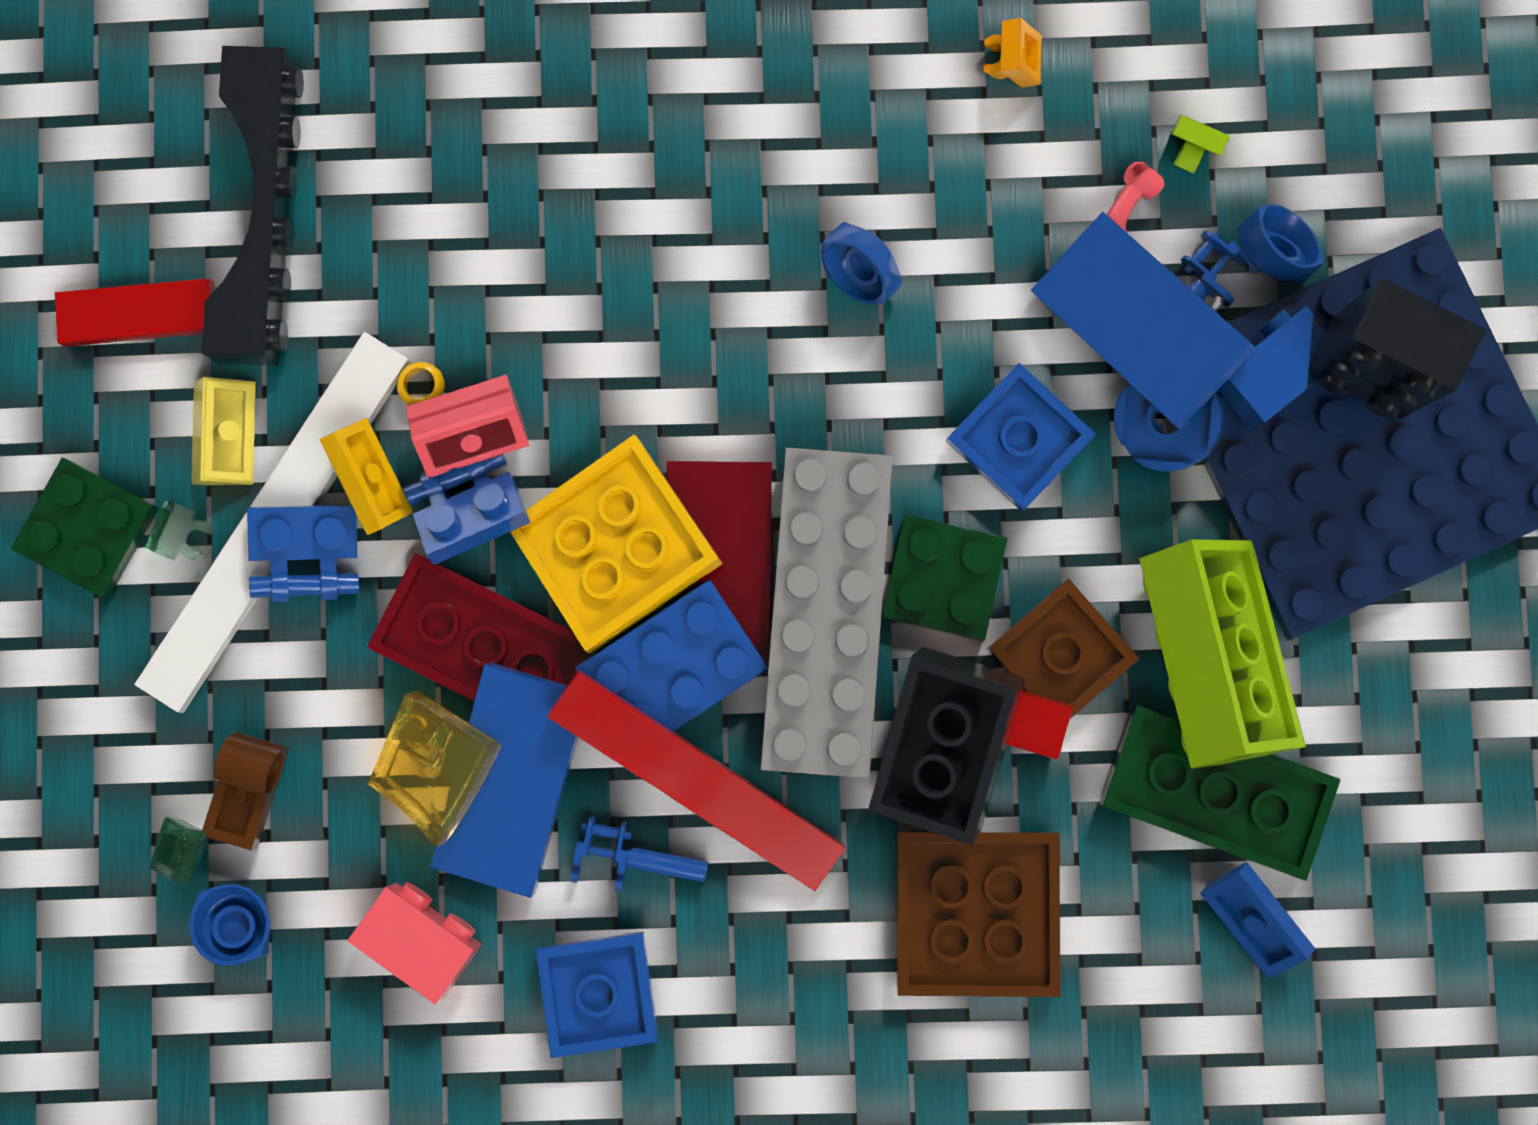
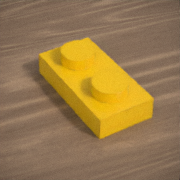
M367 418L319 439L367 535L381 530L413 513Z

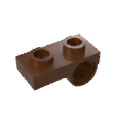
M233 732V735H229L223 742L215 761L213 778L217 781V785L201 835L247 850H256L290 747L241 732Z

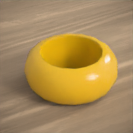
M414 362L407 365L400 372L397 379V392L400 399L407 406L441 396L445 391V380L441 371L427 362ZM418 372H427L434 379L432 393L423 399L412 398L407 391L409 379Z

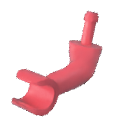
M1134 162L1126 169L1124 174V182L1126 184L1107 212V215L1125 231L1129 215L1140 197L1146 200L1152 199L1164 187V180L1161 175L1144 162Z

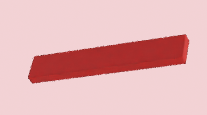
M579 669L548 712L547 717L815 892L845 850L842 842Z

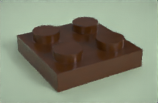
M1069 578L987 648L1008 673L1026 678L1023 691L1073 705L1070 719L1139 660L1138 656Z

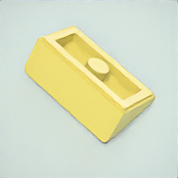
M202 377L195 382L192 485L253 484L256 382Z

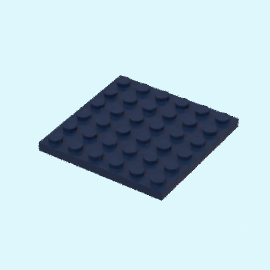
M1441 227L1228 322L1256 347L1266 339L1259 330L1279 313L1285 310L1292 318L1307 306L1313 313L1310 363L1333 316L1380 279L1384 278L1486 329L1457 390L1402 419L1396 417V419L1390 420L1377 416L1365 407L1366 401L1350 393L1347 395L1332 393L1317 383L1318 377L1308 373L1307 389L1267 422L1251 431L1217 390L1224 408L1223 431L1210 455L1202 461L1239 540H1251L1253 543L1267 599L1287 641L1309 633L1538 529V424Z

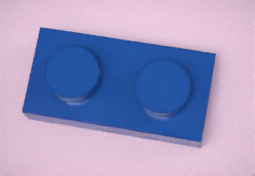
M1247 862L1212 880L1201 891L1200 894L1268 979L1308 960L1315 950L1313 944Z

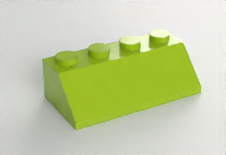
M1191 539L1139 558L1143 572V587L1150 600L1156 625V640L1162 649L1169 677L1168 689L1175 702L1182 730L1181 741L1188 755L1190 767L1222 765L1306 747L1252 541Z

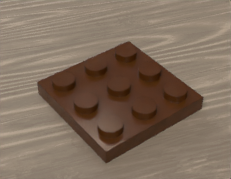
M897 831V995L1061 997L1060 833L980 832L973 845H969L931 831Z

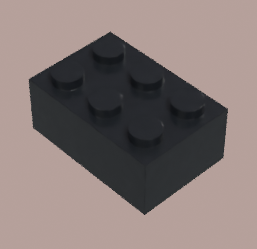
M1382 278L1333 316L1309 363L1308 373L1318 377L1317 383L1332 393L1338 395L1350 393L1366 401L1365 407L1377 416L1394 420L1396 417L1402 419L1457 390L1486 329Z
M924 646L914 653L909 662L868 811L973 845L984 825L1026 678Z

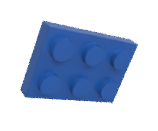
M707 578L575 665V670H581L674 731L767 670L768 666L710 578Z

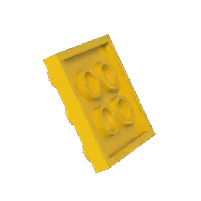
M635 434L528 508L526 511L531 523L510 531L578 641L590 655L600 650L723 564Z

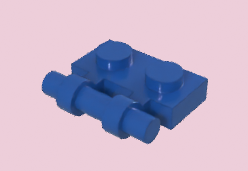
M504 454L459 469L452 468L449 472L428 478L424 472L420 474L421 480L403 487L404 494L411 506L430 499L432 506L412 515L425 553L433 565L531 523L516 482L510 472L493 479L489 473L508 464ZM473 479L475 487L450 498L448 497L447 490Z
M352 504L247 507L248 560L270 561L271 576L249 577L250 598L272 597V602H288V596L320 595L322 601L337 600V595L359 593L358 573L337 574L336 559L358 558L357 518ZM319 559V574L288 575L287 560Z

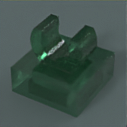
M165 499L145 547L154 553L172 560L176 559L178 552L189 559L200 560L203 553L189 548L186 542L187 536L193 530L212 534L213 527L203 520L193 518L196 511Z

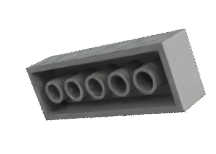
M786 448L761 770L857 778L870 777L892 455Z

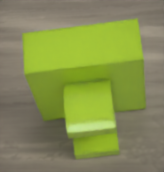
M1179 115L1170 134L1184 140V143L1173 165L1194 174L1205 150L1221 156L1230 136L1189 117Z

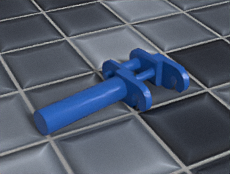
M1203 231L1201 234V238L1204 241L1202 246L1192 258L1186 255L1181 258V262L1185 267L1184 271L1187 274L1193 273L1199 278V280L1193 281L1188 288L1203 301L1208 295L1212 298L1219 296L1221 298L1220 303L1229 307L1234 301L1233 296L1215 281L1216 275L1223 266L1233 259L1239 265L1247 263L1249 265L1247 269L1251 273L1255 274L1260 269L1252 262L1245 249L1234 240L1227 245L1220 239L1219 233L1214 232L1213 234L1209 231ZM1214 250L1222 257L1209 271L1201 263Z
M590 815L588 824L582 823L581 831H585L586 835L584 841L579 840L576 843L572 864L574 868L573 872H571L570 882L578 883L583 857L589 854L613 858L615 862L619 863L617 869L618 876L614 887L616 891H622L627 868L705 882L709 861L634 847L631 850L623 849L625 839L631 840L632 832L626 831L627 821H623L620 828L595 824V816ZM593 835L617 839L616 850L591 846Z

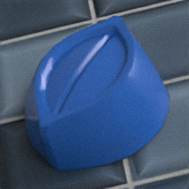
M1270 204L1259 207L1237 228L1249 258L1262 272L1274 279L1284 282L1303 283L1324 263L1320 245L1311 228L1300 216L1282 205Z
M842 222L821 244V259L824 270L840 290L856 301L866 304H883L902 285V278L892 253L882 240L868 230Z
M229 884L205 889L198 894L190 916L189 934L199 954L210 962L225 966L248 962L264 957L270 952L271 919L262 897L244 886Z

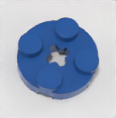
M1131 384L1127 385L1118 397L1114 412L1116 435L1120 443L1126 447L1128 453L1134 457L1133 459L1146 468L1168 472L1186 469L1206 459L1221 437L1224 426V408L1217 391L1181 429L1174 426L1172 434L1164 433V424L1155 422L1156 412L1160 411Z

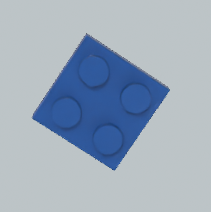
M1018 363L951 433L946 442L1015 507L1023 512L1088 444L1096 433L1026 368Z
M644 931L549 945L536 949L550 1058L658 1042L659 1033Z

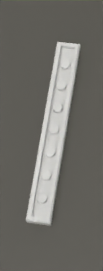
M363 332L250 507L319 505L337 477L319 439L364 418H367L371 425L397 385L400 372L411 361L368 333ZM247 512L134 684L178 713L186 711L258 598H250L249 577L271 576L270 561L248 560Z

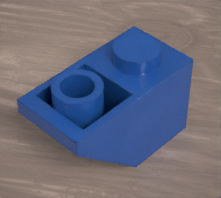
M1307 306L1292 318L1283 310L1263 326L1259 331L1266 339L1255 347L1257 350L1218 389L1219 393L1251 431L1267 422L1307 389L1313 313Z

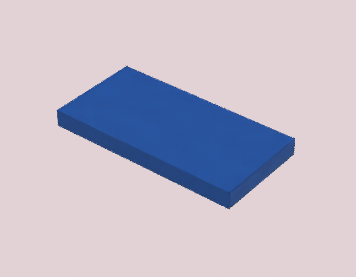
M1103 211L1031 289L1044 304L1179 429L1194 416L1257 350L1245 337Z
M491 662L484 665L430 865L431 868L528 898L534 896L578 741L577 736L547 717L548 712L567 685Z

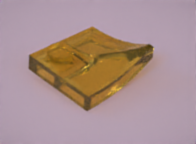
M416 690L405 694L368 781V785L400 808L421 829L429 841L438 847L447 842L467 812L486 779L502 744Z

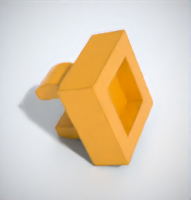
M1022 18L1002 21L1001 35H991L984 40V46L992 52L1001 51V59L994 64L984 65L983 71L997 80L1008 77L1021 88L1040 85L1042 35Z

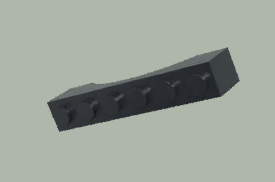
M222 46L219 97L234 116L246 142L253 170L254 200L249 229L239 256L223 282L205 300L201 353L220 364L279 366L280 351H285L288 342V328L286 321L282 319L283 300H288L291 293V276L289 270L285 268L286 249H291L294 243V224L292 219L288 217L289 198H295L297 194V173L291 165L292 149L299 147L301 138L300 122L298 117L295 116L296 98H301L303 95L304 78L301 67L297 66L286 49L281 47Z

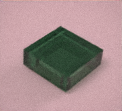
M166 817L163 820L150 868L171 881L190 884L205 831L184 820Z

